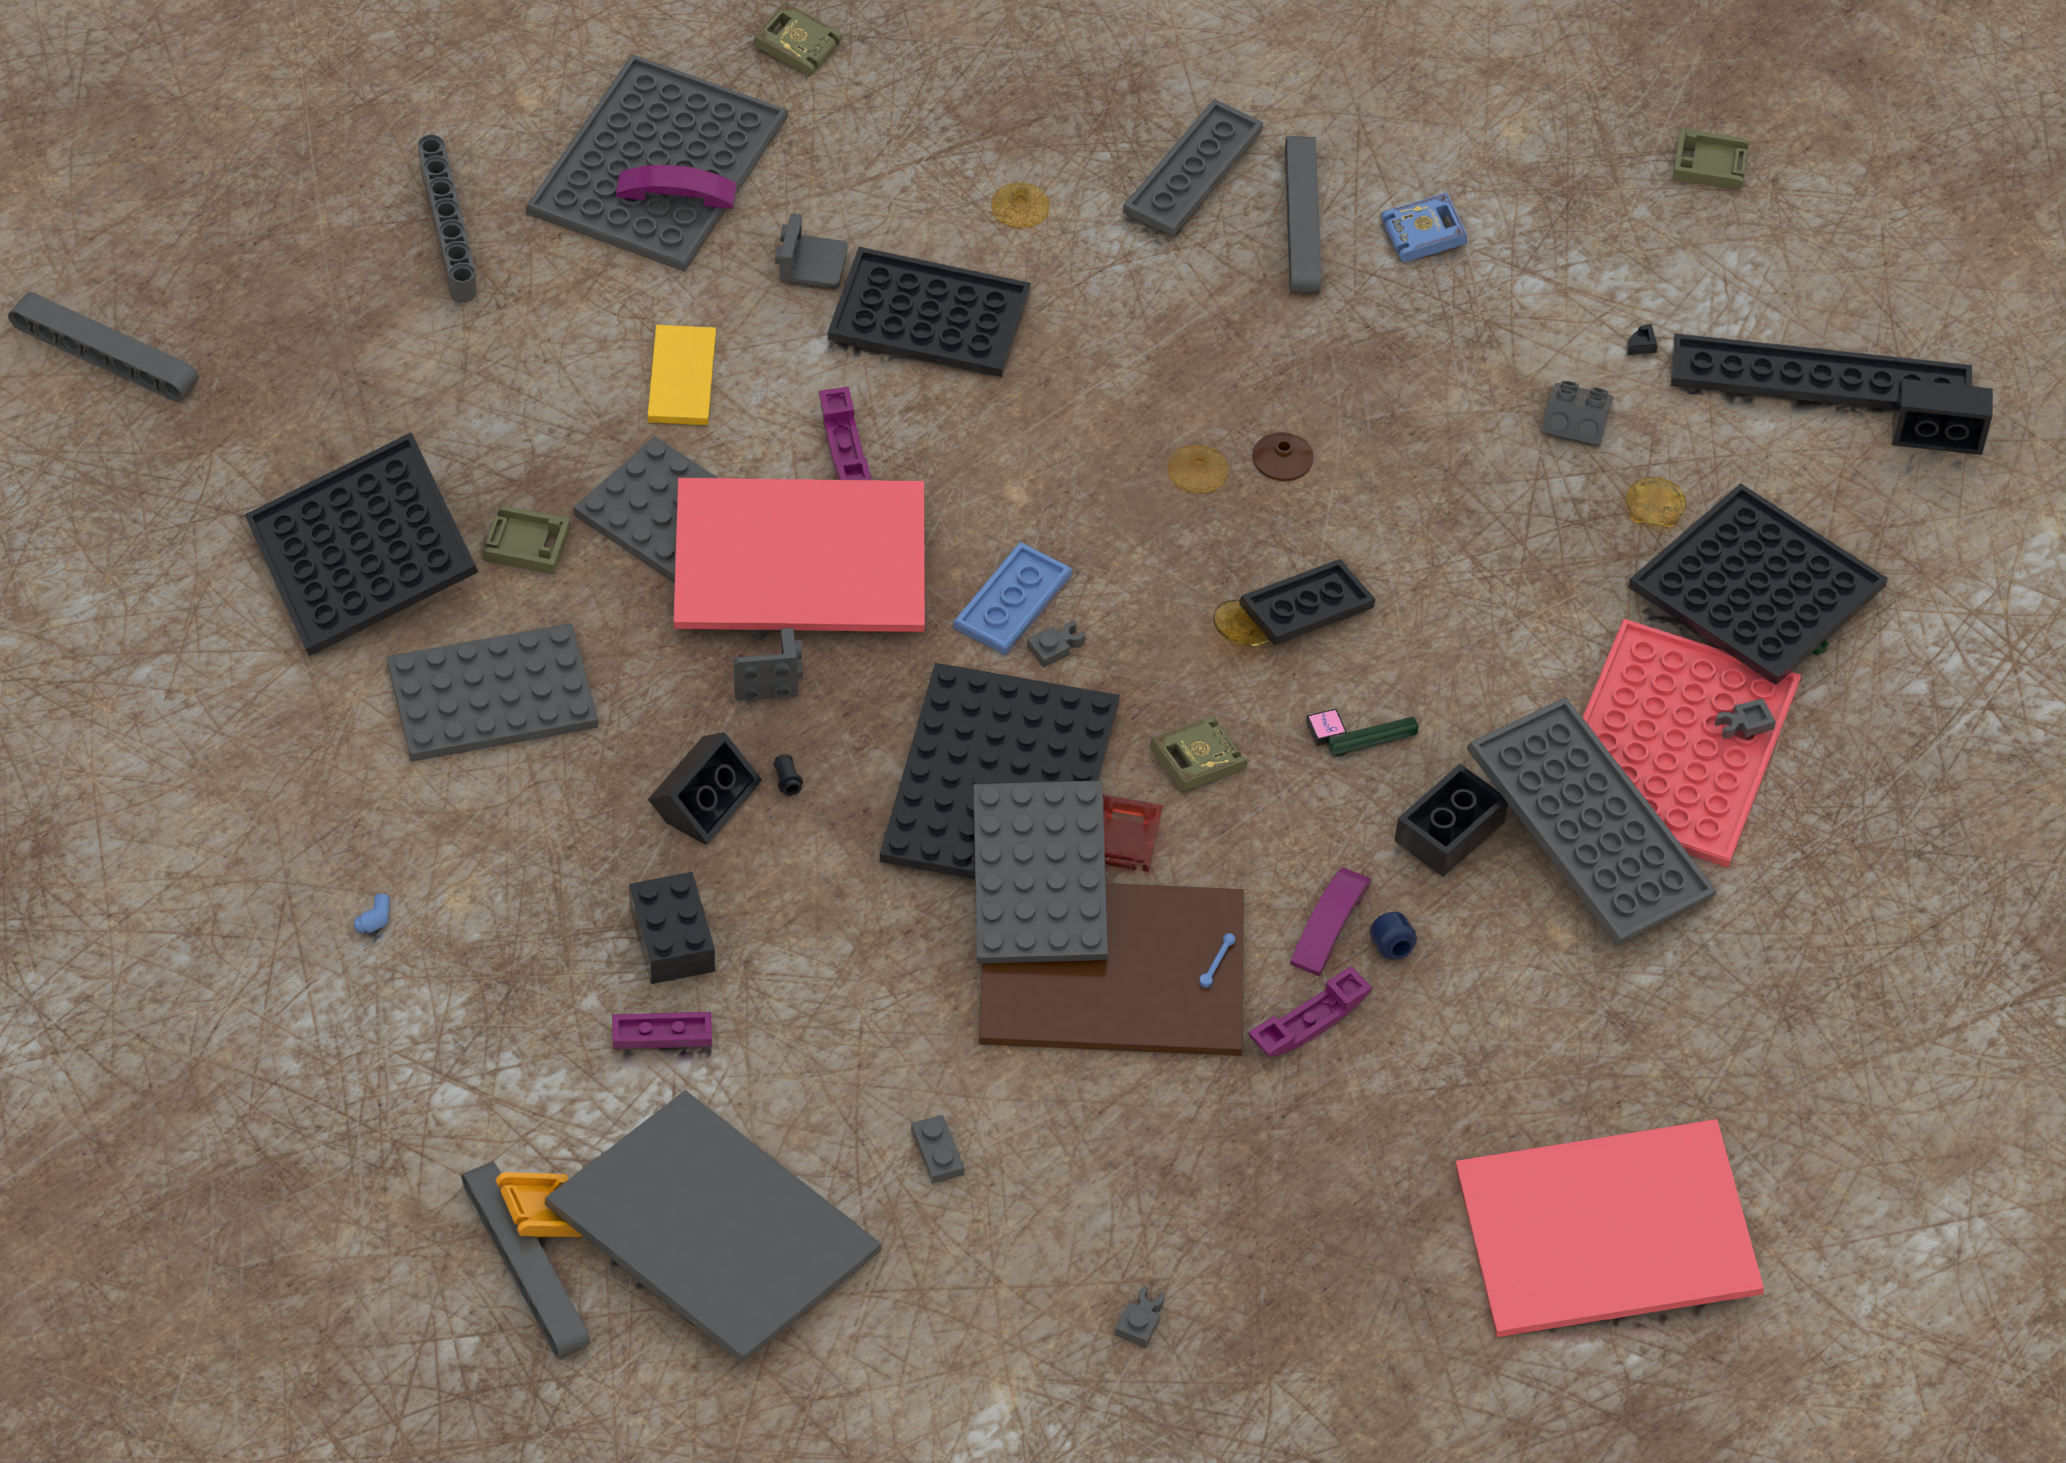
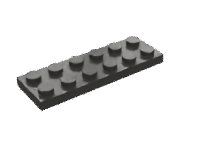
M1213 99L1125 202L1123 213L1173 237L1263 131L1264 122Z

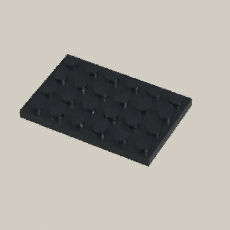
M859 247L830 324L828 340L1002 377L1031 292V283Z

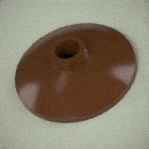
M1285 432L1272 433L1261 438L1256 443L1253 450V462L1256 468L1266 477L1278 481H1291L1304 476L1310 470L1313 464V451L1310 445L1297 435Z

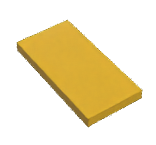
M656 325L648 423L708 425L716 327Z

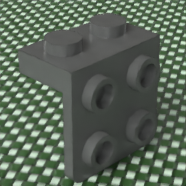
M791 213L788 225L783 224L780 241L783 242V246H777L775 264H780V281L829 288L838 287L847 255V242L802 235V215Z
M1572 381L1555 383L1548 399L1541 432L1600 446L1614 396L1608 394V391L1602 388L1593 387L1590 390L1580 388L1577 383Z
M793 628L781 629V654L738 657L734 659V693L737 701H755L757 699L769 698L784 699L798 696V679L803 678L801 640H795Z

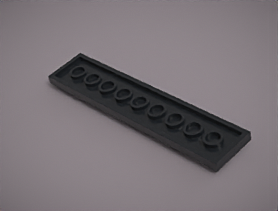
M1676 333L1673 339L1671 386L1895 410L1902 379L1972 386V365Z

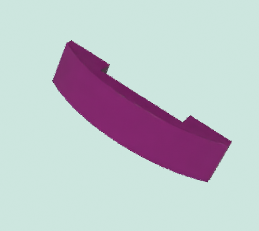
M648 165L621 171L616 197L645 200L647 192L704 198V206L733 209L737 183L701 169L677 165Z
M849 387L820 390L819 399L823 423L837 479L872 480L867 459L863 455L854 419V406Z
M1344 867L1336 873L1310 916L1290 960V965L1317 976L1321 975L1333 953L1334 944L1354 907L1356 905L1359 906L1370 886L1371 878Z
M1350 966L1328 980L1324 991L1280 1019L1275 1015L1249 1031V1036L1268 1057L1284 1054L1311 1041L1339 1022L1369 995L1372 987Z

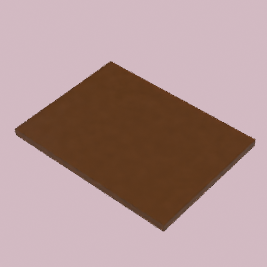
M1106 883L1108 960L982 964L979 1044L1242 1056L1244 889ZM1227 933L1233 934L1236 939L1235 943L1228 947L1214 972L1212 986L1203 988L1199 983L1200 976L1208 972L1224 943L1223 936Z

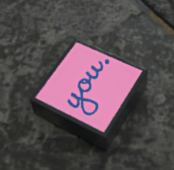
M1337 709L1307 715L1306 723L1316 746L1328 744V738L1347 733Z

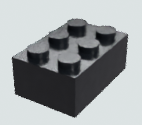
M1902 379L1892 418V445L1982 455L1993 416V389Z
M1459 764L1398 818L1395 842L1444 877L1505 822L1508 803L1499 791L1465 766Z
M693 872L629 884L630 910L651 984L715 972V948Z

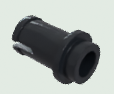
M779 755L774 759L775 762H773L779 778L778 788L787 796L796 795L802 789V777L797 774L791 755Z

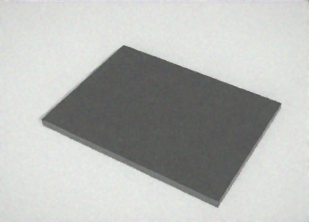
M632 54L526 206V214L685 272L727 208L704 206V198L648 192L645 200L616 197V190L620 172L648 165L691 167L712 172L737 183V194L788 118V110Z
M686 1090L545 1197V1205L742 1364L878 1254L882 1243Z

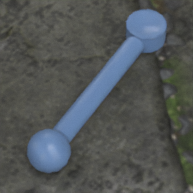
M1227 933L1223 936L1224 943L1208 972L1200 976L1199 983L1203 988L1212 986L1214 972L1228 947L1235 943L1236 939L1233 934Z

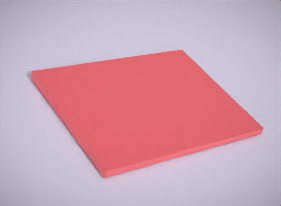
M678 478L674 629L781 630L793 628L794 630L924 632V481Z
M1623 618L1582 718L1685 851L1691 856L1729 867L1799 686L1801 675L1790 672L1775 685L1724 650ZM1761 698L1764 699L1776 721L1774 730L1745 737L1741 730L1737 731L1731 738H1722V730L1728 725L1716 726L1715 719L1717 714L1721 712L1733 714L1735 705Z
M1717 1119L1456 1161V1171L1496 1337L1763 1295L1764 1286Z

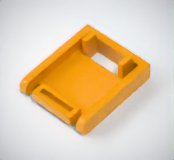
M504 1172L496 1178L495 1181L497 1186L501 1188V1195L515 1225H518L517 1231L520 1236L583 1237L582 1234L545 1205V1197L569 1180L567 1174Z

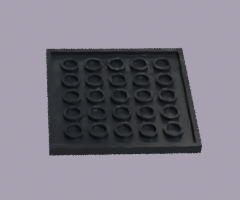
M412 432L245 514L309 656L479 572Z
M1740 483L1631 577L1628 588L1777 685L1885 588L1888 578Z

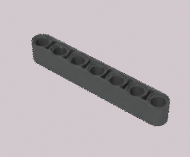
M428 134L418 141L419 167L450 295L455 301L468 302L474 299L477 294L476 272L444 141L437 135Z
M1286 136L1285 171L1289 289L1293 293H1320L1321 258L1316 137Z
M27 292L8 313L9 321L18 330L172 401H180L199 379L197 371L188 363L38 294Z
M492 1161L462 1173V1183L471 1203L554 1355L560 1358L590 1345L586 1327L536 1236L519 1235L517 1231L518 1225L514 1224L501 1195V1188L497 1186L495 1181L501 1174L495 1162Z

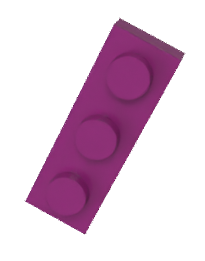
M711 1012L612 1014L613 1049L712 1046Z

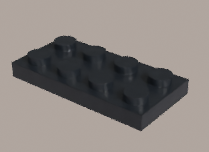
M1338 559L1241 595L1239 605L1273 645H1277L1372 609L1376 599L1343 561Z

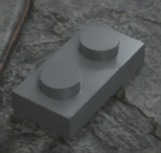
M939 1115L911 1123L913 1137L932 1184L963 1176L964 1166L944 1116Z

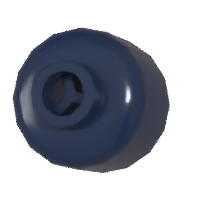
M1396 911L1387 912L1375 919L1371 925V941L1378 952L1386 959H1402L1408 956L1416 945V932L1402 913Z

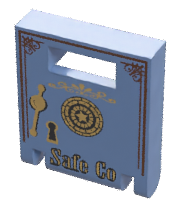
M1448 193L1386 210L1381 214L1385 229L1402 262H1408L1467 244V233ZM1446 215H1448L1453 227L1445 229L1441 219L1446 218Z

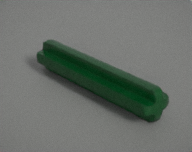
M1408 717L1328 738V747L1332 755H1337L1416 735L1419 727L1414 717Z

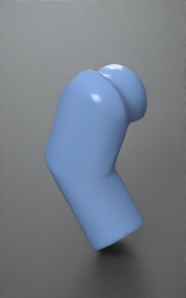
M375 895L373 909L355 918L354 927L357 932L370 933L387 925L390 908V897L388 895Z

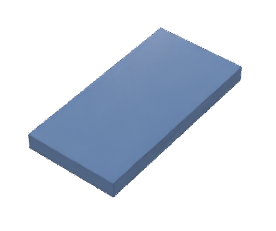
M1019 542L953 621V629L1006 656L1072 576V568Z

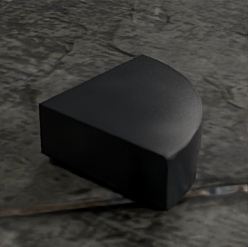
M1652 324L1639 327L1638 331L1628 339L1627 355L1657 352L1658 346Z

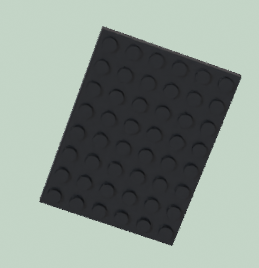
M935 663L880 851V862L975 879L973 784L1099 781L1119 706L1120 695Z

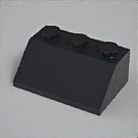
M725 732L703 736L649 797L648 801L667 824L699 842L707 844L762 779Z

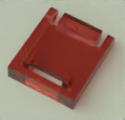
M1103 794L1105 865L1136 870L1138 863H1142V871L1149 873L1161 823L1163 805ZM1114 811L1143 816L1144 823L1113 818Z

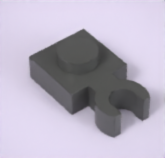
M1072 621L1065 624L1060 632L1053 626L1028 638L1027 647L1040 664L1046 667L1070 655V647L1082 646L1085 643L1086 634L1082 632L1078 635H1072V633L1076 632L1077 623Z
M1763 698L1735 705L1733 714L1721 712L1716 715L1715 719L1716 726L1728 725L1723 728L1721 734L1722 738L1725 739L1733 737L1737 731L1741 730L1745 737L1774 730L1776 723Z
M1143 1286L1139 1291L1138 1305L1131 1302L1128 1303L1115 1328V1336L1144 1348L1147 1347L1160 1322V1314L1157 1312L1164 1305V1293H1160L1154 1301L1146 1299L1148 1295L1147 1286Z

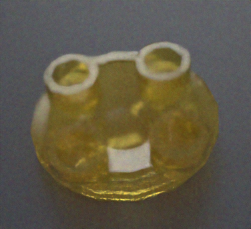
M1646 477L1636 481L1629 487L1626 495L1630 517L1638 523L1648 522L1672 527L1678 523V519L1684 513L1686 507V497L1681 488L1672 481L1660 477Z

